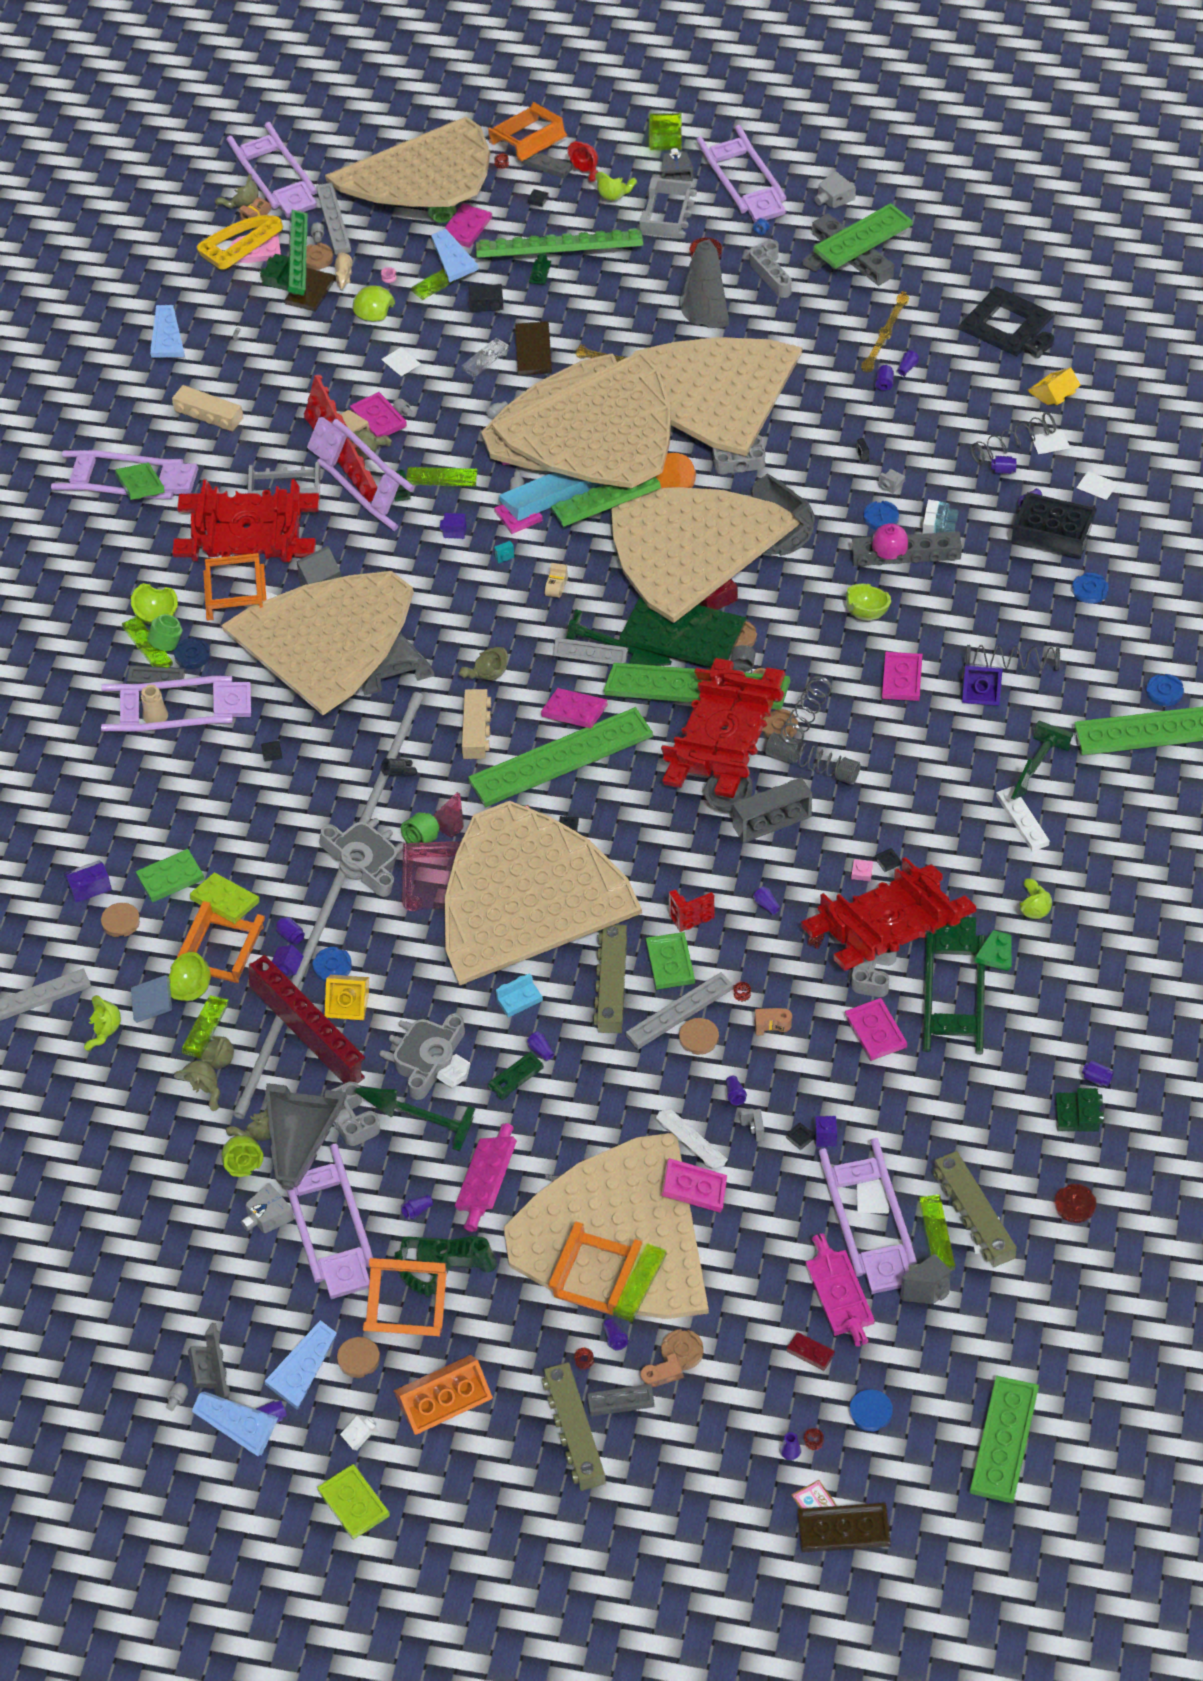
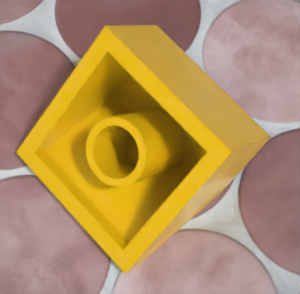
M1070 367L1048 374L1028 389V392L1046 405H1058L1064 401V397L1074 394L1076 392L1075 389L1081 384Z
M330 974L326 978L325 1016L327 1018L364 1020L369 997L370 977Z

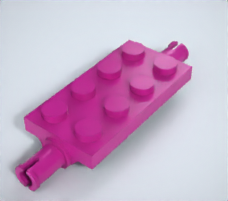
M501 1124L497 1137L479 1139L455 1204L458 1211L469 1212L464 1225L467 1231H477L481 1216H484L486 1209H493L517 1142L511 1136L514 1129L511 1124Z
M820 1234L821 1239H819L818 1235H815L812 1240L818 1254L814 1259L806 1261V1268L834 1336L850 1331L856 1346H861L860 1341L862 1345L868 1343V1338L863 1327L873 1325L875 1320L846 1250L840 1252L833 1251L829 1248L825 1234Z

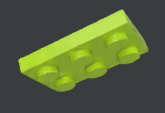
M215 872L190 893L192 901L200 905L203 901L210 902L212 912L234 924L260 902L259 896Z
M354 1464L317 1487L318 1493L352 1540L390 1517L389 1511Z

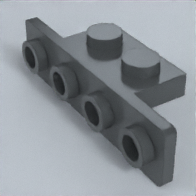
M211 1323L205 1332L207 1347L191 1346L188 1350L194 1388H214L216 1396L228 1399L230 1389L226 1384V1368L223 1367V1350L220 1349L219 1344L220 1332L217 1331L216 1323Z

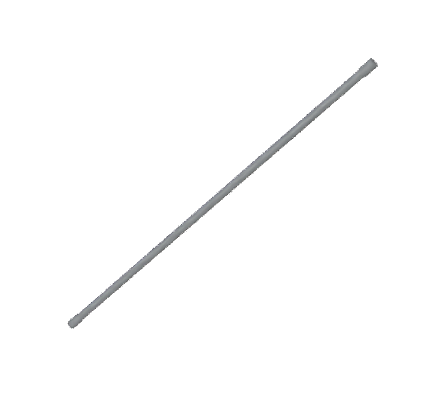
M414 692L412 694L404 718L386 758H397L414 715L423 699L421 693ZM382 770L359 822L368 823L371 819L389 775H384ZM340 867L302 953L304 957L297 974L293 975L291 982L297 988L300 986L346 878ZM277 1014L243 1094L233 1112V1115L238 1119H244L251 1098L284 1022Z

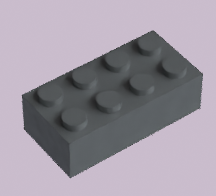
M802 777L733 803V828L742 843L812 817V792Z

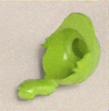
M604 172L596 174L598 192L608 201L621 199L623 195L630 193L637 184L636 178L629 179L627 184L621 183L623 179H620V177L612 179Z
M1027 878L1024 881V887L1028 889L1030 897L1022 903L1019 902L1021 912L1032 919L1043 918L1051 910V895L1041 886L1038 887L1036 880Z
M98 995L92 997L94 1012L89 1018L91 1020L89 1024L94 1023V1032L97 1034V1038L88 1040L85 1043L84 1049L86 1051H91L95 1046L103 1045L108 1036L112 1035L121 1023V1014L118 1007L112 1002L103 1000Z

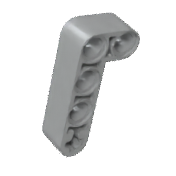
M768 240L750 249V266L779 297H789L792 290V279L776 262L779 258L778 242Z

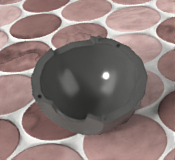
M713 775L706 783L705 797L709 804L718 811L731 813L733 812V803L751 797L753 788L751 778L749 776L747 778L740 777L741 781L734 798L715 794L714 790L719 778H715Z

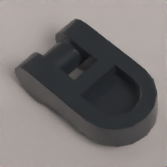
M1042 332L1025 344L1024 350L1031 352L1038 359L1054 345V335L1049 332Z

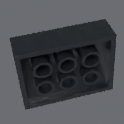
M1027 492L1013 525L1011 542L1081 559L1097 508Z

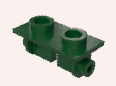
M546 253L538 254L537 259H535L529 283L546 284L552 262L547 260Z

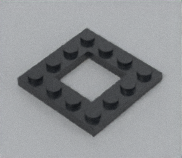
M995 286L959 324V330L1017 357L1023 351L1025 344L1034 338L1053 318L1054 312ZM1000 307L1026 319L1012 335L986 323Z

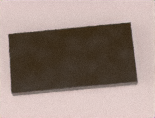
M549 321L515 323L518 375L552 373Z
M886 1503L798 1509L802 1553L891 1547Z

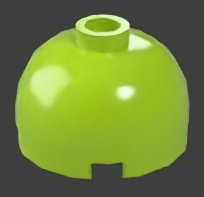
M245 1135L234 1136L225 1143L222 1149V1163L232 1176H249L252 1174L250 1171L256 1168L258 1170L261 1167L263 1152L257 1141Z

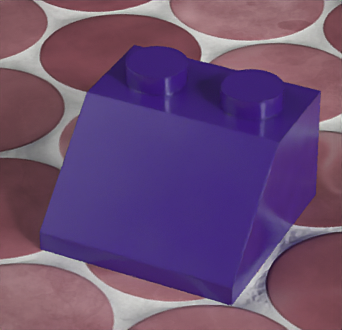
M965 664L962 703L1000 706L1003 667Z
M100 860L63 873L75 903L112 890L108 873L103 862Z

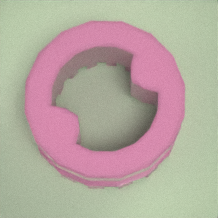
M385 267V269L381 270L383 282L392 283L396 280L394 268Z

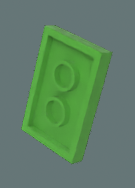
M149 462L115 469V475L130 499H141L142 497L165 493L164 485Z
M189 849L136 871V875L151 902H155L205 880Z
M685 932L646 938L656 990L695 984V976Z

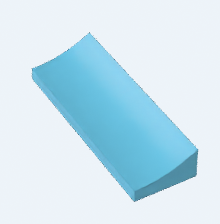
M553 472L500 494L499 501L520 521L533 513L537 514L551 508L552 505L559 501H565L574 495L588 492L592 488H598L605 484L593 483Z

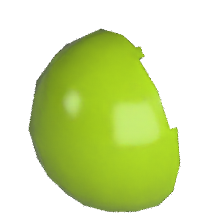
M367 286L356 294L353 300V311L364 320H384L389 306H394L395 299L382 286Z
M143 583L134 590L131 596V607L136 617L150 625L155 618L163 614L173 616L178 606V597L172 588L165 587L162 590L151 587L150 584Z
M855 584L848 587L846 591V603L849 612L861 620L871 621L879 619L887 612L891 605V597L888 592L872 587L871 584Z
M184 953L171 964L169 980L171 997L173 999L193 1001L206 992L209 987L211 972L208 962L198 953Z

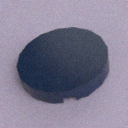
M197 638L184 639L174 649L176 663L185 669L202 667L209 661L211 655L209 645L201 639L200 641Z

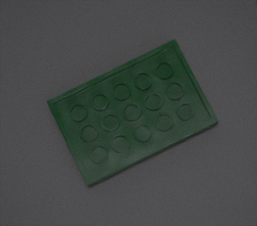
M640 596L619 637V643L712 667L715 658L730 659L732 650L737 644L742 629L745 627L747 618L696 605L673 623L649 608Z

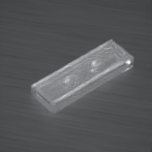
M495 338L462 365V370L476 377L507 352L509 345Z

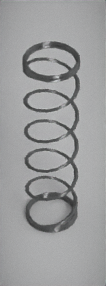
M1048 412L1043 413L1042 420L1037 417L1030 420V423L1033 419L1040 420L1047 435L1056 432V422ZM1045 415H1048L1052 421L1053 432L1046 424ZM1023 423L1018 424L1015 433L1009 429L1004 430L1001 439L995 435L990 436L987 445L980 441L971 445V453L974 460L978 464H984L985 462L984 452L977 443L984 444L987 447L989 457L991 459L994 458L992 451L988 447L991 437L998 438L1001 441L1003 451L1007 453V447L1002 441L1005 431L1012 432L1015 435L1017 445L1021 447V441L1016 435L1019 425L1026 426L1029 429L1031 439L1035 441V435L1030 429V423L1029 427ZM975 445L981 453L982 462L975 455Z
M967 644L966 664H971V645ZM979 645L972 665L975 664L979 648L982 647L986 665L988 666L985 649L983 645ZM997 645V647L995 648L990 663L991 666L993 663L996 650L999 647L1005 669H1007L1009 667L1013 651L1015 648H1017L1021 666L1024 670L1027 666L1030 653L1034 648L1037 655L1040 670H1042L1044 668L1048 652L1050 649H1052L1055 658V670H1059L1060 647H1056V652L1052 647H1050L1047 650L1042 668L1040 665L1037 649L1034 646L1029 651L1025 667H1023L1020 650L1017 646H1014V648L1012 649L1007 667L1005 664L1003 651L1000 645Z
M820 676L812 678L806 687V691L802 693L801 699L796 703L795 709L792 710L790 717L781 728V737L787 743L795 745L801 743L804 739V732L810 729L809 723L815 720V714L821 710L820 705L826 702V697L832 691L831 683L826 678ZM816 681L826 683L830 688L829 693L825 695L822 691L811 688V683ZM813 690H817L823 695H818ZM808 691L816 697L824 698V701L818 703L808 696ZM809 699L812 703L819 706V710L813 712L811 709L804 707L802 700ZM799 702H801L802 707H797ZM804 708L807 712L813 714V720L807 721L799 716L797 709ZM799 718L807 723V730L803 731L800 726L792 723L791 719ZM792 725L794 729L801 732L802 738L800 740L792 739L786 732V726ZM783 729H784V731H785L787 737H789V738H790L791 740H793V741H798V742H791V741L787 740V739L784 737V735H783Z

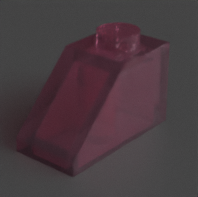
M458 792L433 815L439 824V831L450 838L460 833L464 827L461 797Z

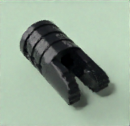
M385 758L381 764V770L384 775L414 776L417 774V769L411 767L413 764L412 760Z

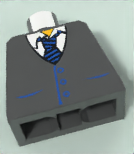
M671 149L670 153L664 154L662 179L693 181V166L687 152Z

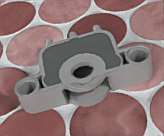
M377 818L368 823L357 822L344 833L333 825H324L321 828L319 844L336 860H340L339 866L342 873L349 878H362V882L379 896L385 897L390 895L394 877L389 871L395 865L396 855L407 846L406 842L403 841L397 846L389 842L388 839L393 832L388 830L381 835L376 831L374 827L379 823Z
M454 1013L449 1015L442 1026L424 1019L417 1020L413 1024L400 1020L398 1025L408 1031L403 1038L393 1035L389 1037V1041L398 1045L394 1054L388 1051H380L379 1055L395 1063L399 1074L409 1078V1093L413 1099L421 1100L425 1098L437 1079L438 1071L450 1065L453 1052L465 1034L464 1019L460 1014Z

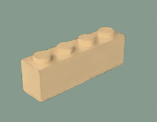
M182 385L172 397L175 411L223 429L234 431L243 420L242 406Z
M487 689L465 690L462 737L463 759H486V751L490 750V743L487 740V737H490V725H487V722H491V711H488V708H491V697H488Z

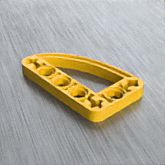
M273 215L248 218L209 236L198 244L197 249L200 256L217 268L226 269L283 229V224L279 217ZM258 227L225 251L216 246L240 232Z

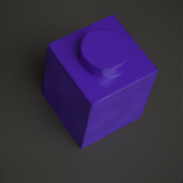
M444 513V519L440 520V531H443V537L465 539L467 527L466 514Z
M291 944L278 947L272 962L287 977L297 974L304 956Z
M816 1116V1147L837 1146L836 1116Z

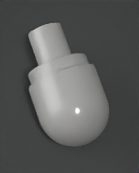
M318 222L311 226V235L315 242H320L324 236V227Z
M396 399L394 401L393 407L399 414L412 415L413 411L410 409L409 403L403 399Z
M504 401L501 404L494 403L488 407L487 416L490 419H494L508 405L507 402Z
M515 472L514 477L511 478L510 490L524 485L520 472Z
M176 1383L171 1388L168 1394L169 1402L166 1405L168 1410L173 1411L176 1405H181L186 1399L188 1387L185 1384Z

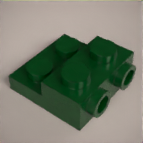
M275 253L273 257L268 258L267 267L262 268L260 272L263 285L287 291L288 256Z
M1077 1088V1093H1056L1058 1131L1099 1132L1100 1124L1104 1123V1112L1099 1111V1106L1103 1105V1096L1098 1094V1088Z

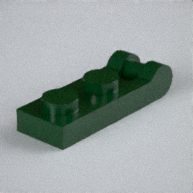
M529 1052L492 1079L488 1084V1088L493 1092L495 1091L497 1097L501 1100H505L511 1092L541 1071L544 1065L533 1053Z

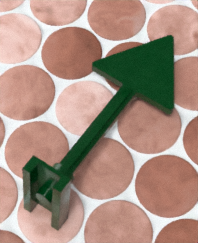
M575 609L573 620L570 619L566 639L576 640L579 635L608 645L627 647L628 652L633 654L629 664L671 665L672 661L664 654L619 643V640L581 625L582 611Z
M1042 721L1037 722L1033 739L1039 740L1044 744L1034 759H1028L1011 799L1016 800L1027 793L1030 777L1035 773L1050 748L1055 746L1066 751L1070 750L1073 732Z
M356 1088L354 1091L389 1117H393L396 1108L456 1132L452 1149L457 1151L461 1150L474 1119L475 1108L470 1106L467 1107L461 1121L397 1101L398 1090Z

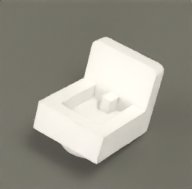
M457 1054L453 1055L450 1065L438 1071L437 1079L451 1088L455 1087L467 1079L470 1062Z
M357 1415L340 1435L353 1450H358L370 1435L377 1436L380 1432L375 1427L377 1424L373 1419L368 1416L362 1417Z

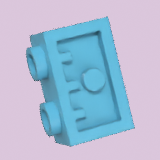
M530 973L520 976L516 980L503 984L496 989L497 1002L507 1017L513 1016L543 1001V997L534 985Z

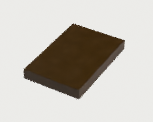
M306 267L304 296L289 292L285 298V304L316 312L336 280V275Z

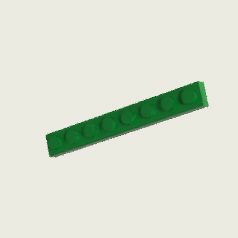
M292 209L290 213L287 291L304 296L306 286L308 213Z

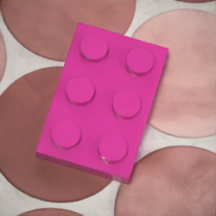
M462 204L444 229H447L461 246L470 248L491 220L492 212Z
M380 392L350 406L352 412L369 422V430L376 437L388 436L407 427L406 420Z
M885 652L882 699L920 700L922 654Z
M557 688L541 710L542 717L592 728L608 706L606 699Z
M882 998L845 1011V1017L870 1061L907 1048V1042Z
M668 1158L661 1196L721 1213L724 1204L727 1175Z

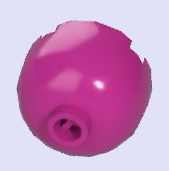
M884 524L873 535L872 549L881 558L896 559L897 556L901 554L903 556L908 550V535L897 524Z

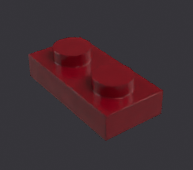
M799 1332L796 1333L787 1347V1353L825 1371L835 1355L834 1350Z

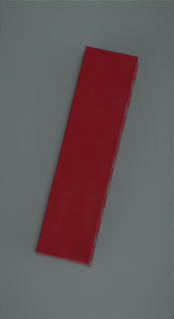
M266 955L248 964L249 987L344 1084L348 1082H356L358 1084L365 1079V1076L361 1073V1062L365 1060V1056ZM263 963H266L269 967L266 971H263Z

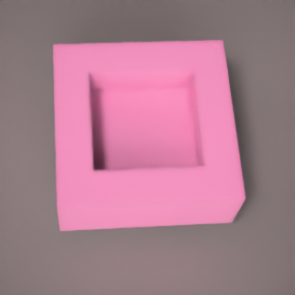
M854 859L851 879L871 881L873 861Z

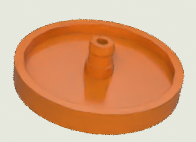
M667 453L663 472L655 477L659 480L661 488H692L696 480V470L692 461L687 456L680 453Z

